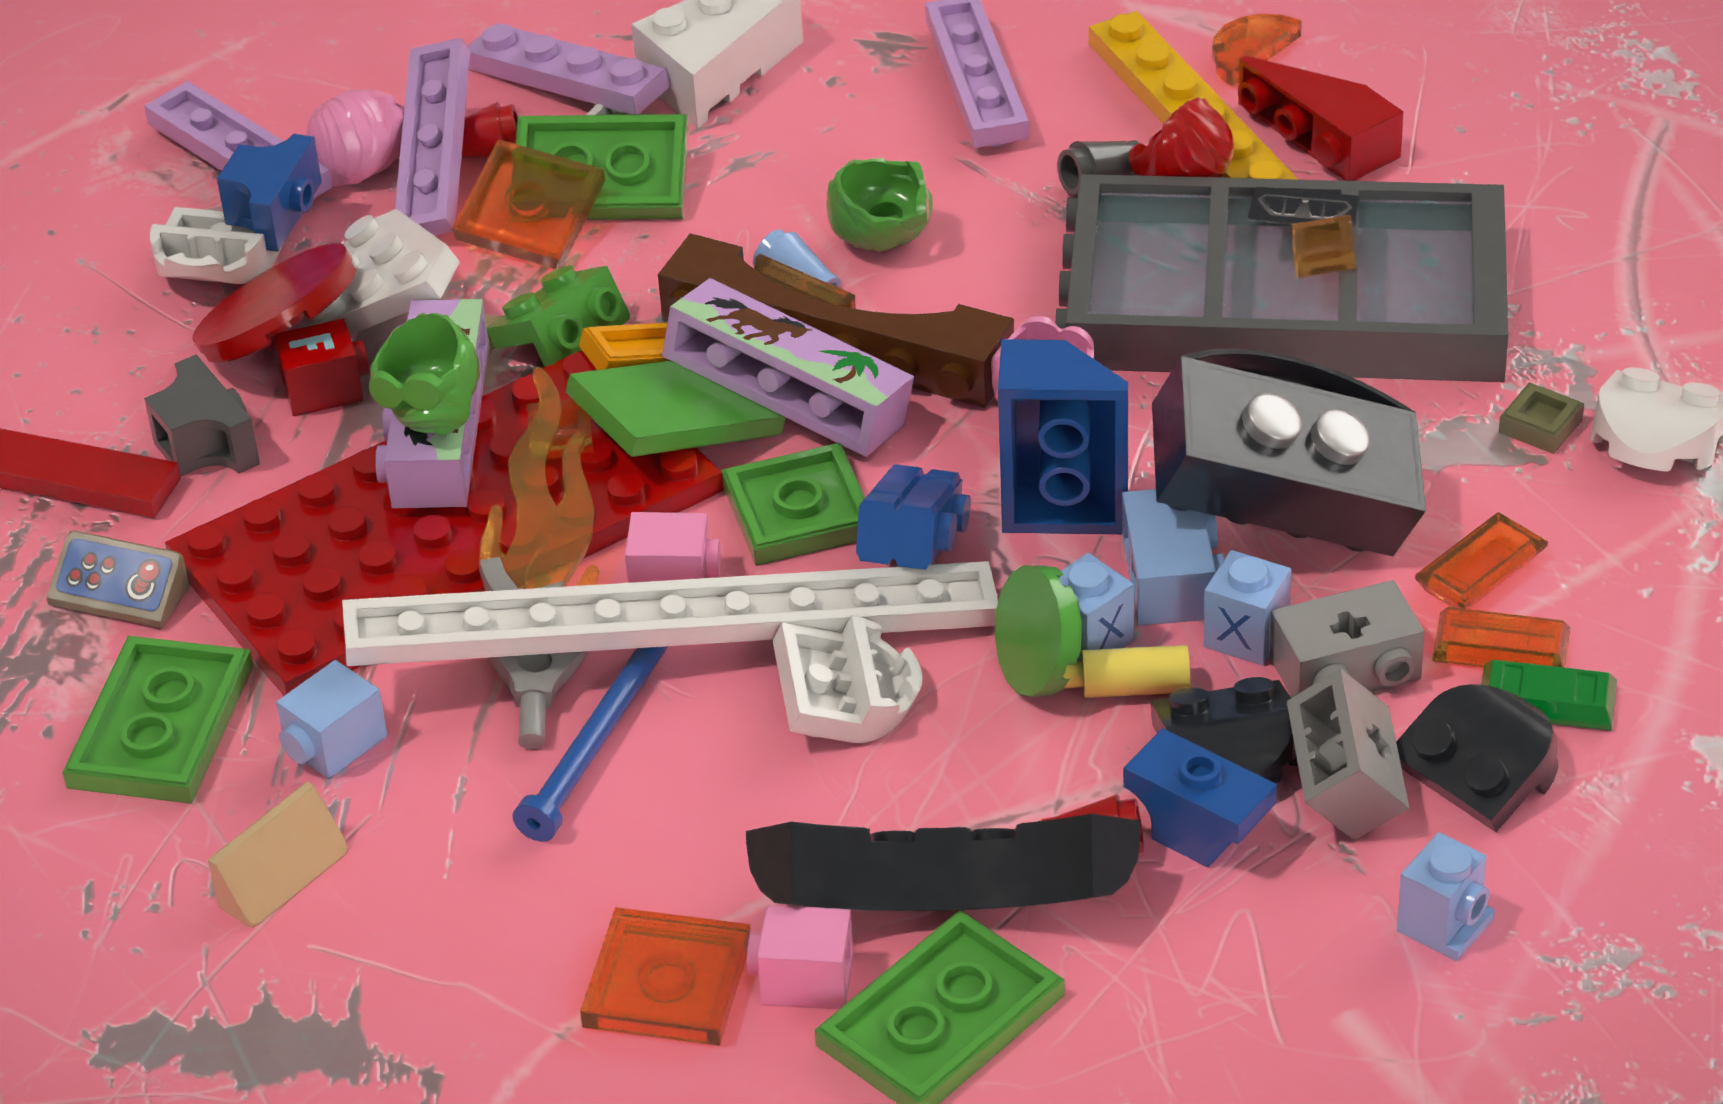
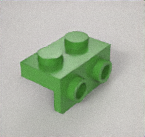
M568 265L558 268L541 278L540 282L543 287L537 292L520 295L502 306L504 315L487 327V334L495 349L534 343L546 367L573 353L581 351L579 342L583 328L623 325L630 319V313L607 266L574 271L573 266Z

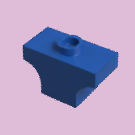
M292 134L284 142L268 147L239 144L217 177L225 225L244 227L252 230L254 233L264 234L266 249L279 252L301 215L308 212L311 208L314 194L322 183L314 136Z
M1164 728L1123 768V787L1138 797L1150 815L1151 839L1207 868L1231 843L1238 845L1276 804L1277 784Z

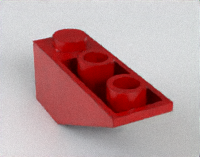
M1247 55L1239 58L1238 104L1343 180L1355 181L1401 157L1404 111L1367 85Z

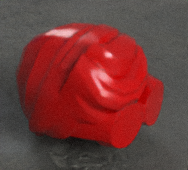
M1196 97L1185 102L1175 110L1163 124L1162 130L1150 138L1147 146L1142 143L1134 145L1129 150V162L1133 171L1138 176L1221 178L1228 170L1233 158L1234 138L1223 117L1205 98Z

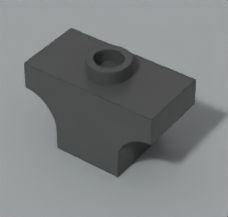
M197 354L175 363L177 377L169 387L144 398L154 445L167 460L178 462L181 476L207 466H225L239 474L260 465L252 420L247 414L239 393L234 388L226 389Z

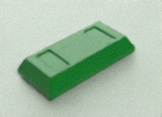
M1493 659L1484 664L1481 685L1499 688L1525 699L1539 708L1548 717L1551 724L1612 731L1617 679L1611 673Z

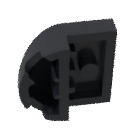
M1250 677L1239 680L1231 688L1206 691L1201 688H1183L1172 692L1169 698L1150 701L1152 725L1157 733L1164 728L1275 784L1282 780L1283 766L1289 763L1291 766L1298 767L1287 700L1291 699L1280 680L1272 681L1264 677Z
M1460 685L1442 692L1429 703L1396 741L1402 770L1494 832H1497L1534 788L1542 794H1546L1556 777L1559 766L1556 736L1548 717L1539 708L1525 699L1508 691L1486 685Z

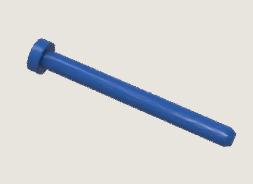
M668 646L635 649L538 794L523 797L513 811V822L522 834L540 842L549 841L554 837L563 821L559 811Z

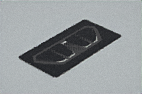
M1255 187L1248 219L1259 222L1352 230L1355 228L1360 197L1356 195Z

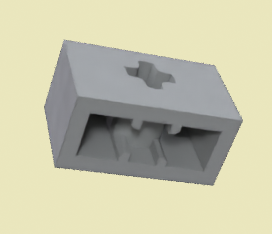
M1390 580L1271 610L1269 658L1291 697L1296 696L1340 668L1367 690L1374 691L1421 679L1425 631L1395 581Z
M1341 668L1287 700L1304 800L1308 806L1354 841L1410 809L1389 706Z

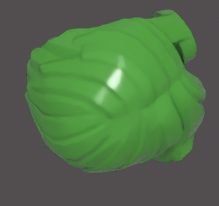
M884 158L854 159L835 173L834 179L829 181L826 209L830 226L840 239L857 248L879 252L896 248L898 245L901 246L916 239L930 221L933 202L932 194L926 187L922 167L918 161H887Z
M420 313L415 318L409 319L403 325L396 327L381 346L371 365L370 394L380 406L391 409L397 420L411 430L423 433H438L446 436L463 426L468 421L470 415L471 398L477 388V382L480 377L479 360L474 345L465 331H462L460 325H456L448 315Z

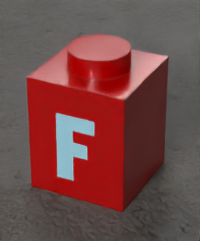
M345 319L288 330L274 335L282 382L293 416L364 401L360 377L370 375L367 354L362 339L351 341Z

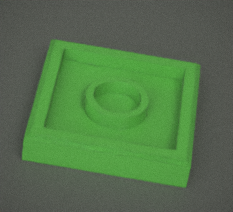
M840 443L721 470L724 491L756 566L857 542L859 505L865 499V496Z

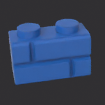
M894 464L859 505L856 554H858L860 561L888 565L892 559H895L897 566L926 570L942 550L951 551L955 542L956 532L965 533L971 509L970 495L962 494L963 479L960 478L959 473L930 469L927 474H924L921 467Z

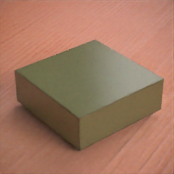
M1529 382L1500 416L1499 433L1555 454L1583 420L1584 403Z

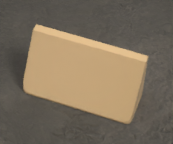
M308 781L301 785L208 859L218 907L247 927L253 928L258 926L348 852L344 836L314 785Z

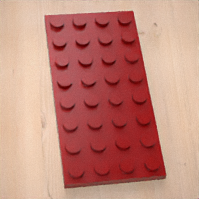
M581 350L555 362L553 365H548L482 396L467 507L392 508L388 483H379L376 475V450L378 445H387V442L383 441L266 496L253 500L203 525H199L166 541L165 545L167 550L176 551L183 556L189 585L243 649L251 650L254 662L281 694L285 696L335 659L350 670L360 667L347 666L342 600L484 592L486 590L479 572V561L500 557L506 573L518 589H522L627 538L631 512L679 513L724 491L722 472L696 447L631 457L566 393L570 374L597 370Z

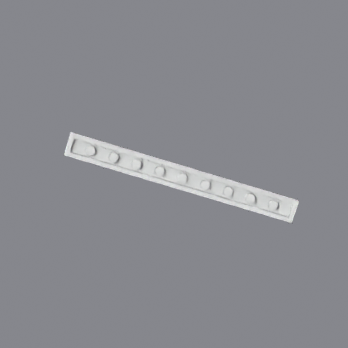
M989 561L929 565L926 570L900 566L342 600L347 666L773 640L781 622L842 633L851 615L876 622L882 626V633L995 626V615L998 605Z

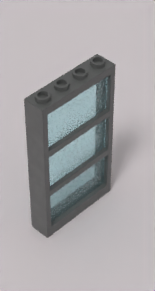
M1080 174L1078 198L1067 197L1066 232L1074 234H1064L1062 267L1063 269H1071V271H1060L1059 306L1067 307V309H1056L1055 324L1060 329L1070 326L1084 329L1094 342V360L1111 371L1172 372L1183 355L1203 350L1230 348L1268 351L1320 364L1353 378L1505 382L1508 347V300L1504 185ZM1267 187L1359 196L1360 201L1355 228L1347 230L1250 221L1248 215L1254 188Z

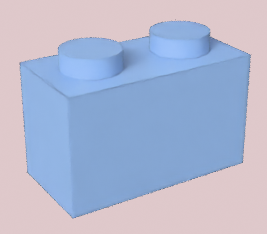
M1156 489L1122 492V540L1129 578L1134 583V606L1138 626L1204 620V591L1224 561L1223 553L1212 554L1211 550L1217 548L1218 545L1215 515L1193 510L1179 511L1169 507L1167 504L1156 502Z

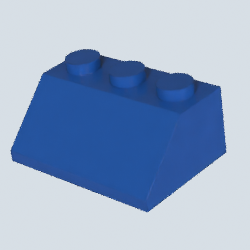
M1001 339L998 410L1002 533L1122 535V492H1128V382L1066 340Z

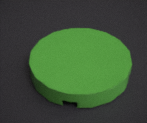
M1023 565L1010 574L1001 589L995 615L997 657L1007 683L1021 695L1030 697L1052 696L1063 690L1069 679L1063 677L1067 665H1076L1081 651L1082 621L1079 602L1071 586H1062L1059 578L1064 574L1057 567Z

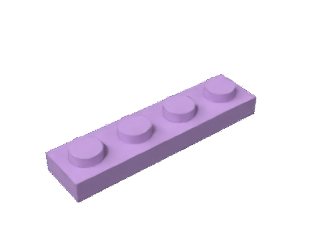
M937 0L925 2V20L973 147L1002 146L1009 142L1029 139V120L981 0Z
M495 23L493 26L486 28L477 39L467 46L470 50L469 70L596 105L600 104L604 107L633 115H638L670 88L667 69L664 67L641 62L635 58H626L603 52L594 47H585L558 40L549 35H540L513 28L507 24Z
M462 38L411 48L409 53L395 209L401 211L434 236L455 232L470 61V50Z
M189 81L144 105L149 125L221 171L239 144L268 147L284 142L279 137ZM320 163L322 183L314 194V198L333 188L330 169Z

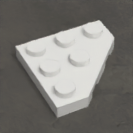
M398 209L375 218L372 215L363 216L355 221L344 235L347 239L344 246L352 256V264L357 270L353 281L331 305L312 320H308L304 316L298 328L345 319L349 335H352L407 313L410 300H439L444 294L460 261L444 242Z

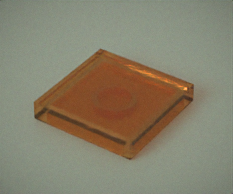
M498 139L452 228L455 240L553 269L561 268L605 183L604 170Z
M615 907L580 1009L582 1028L720 1046L747 958L748 940L751 933L750 924Z

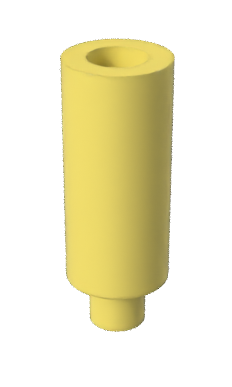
M1174 645L1082 650L1081 661H1077L1076 665H1067L1063 677L1069 679L1064 688L1083 687L1084 698L1171 694L1179 689L1190 688L1188 646Z

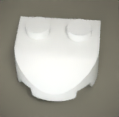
M174 207L166 225L152 224L150 230V242L157 274L161 277L246 284L270 269L279 252L266 249L264 234L254 233L252 230L244 227L225 225L223 211Z
M1631 367L1625 368L1623 371L1616 370L1600 388L1590 440L1592 443H1602V440L1608 441L1610 457L1637 467L1670 471L1674 460L1679 459L1691 462L1694 468L1703 470L1713 464L1717 442L1723 435V396H1720L1721 392L1717 388L1703 383L1692 382L1680 386L1660 381V376L1657 373L1643 368Z
M851 615L842 633L781 622L773 638V646L790 732L851 743H867L884 737L904 719L921 688L922 670L916 656L910 648L904 649L899 654L891 645L881 639L883 631L881 625L860 616Z

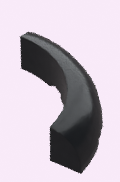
M1098 814L1020 823L1016 825L1015 829L983 828L972 830L968 827L919 828L915 831H881L871 834L870 829L865 827L834 826L791 821L747 830L746 848L750 872L759 890L774 903L817 908L876 911L974 910L1052 904L1113 895L1128 882L1138 861L1141 829L1140 820Z

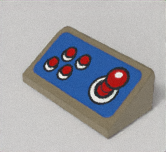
M70 531L64 541L46 598L48 605L162 629L190 586L184 558L176 551L79 531Z

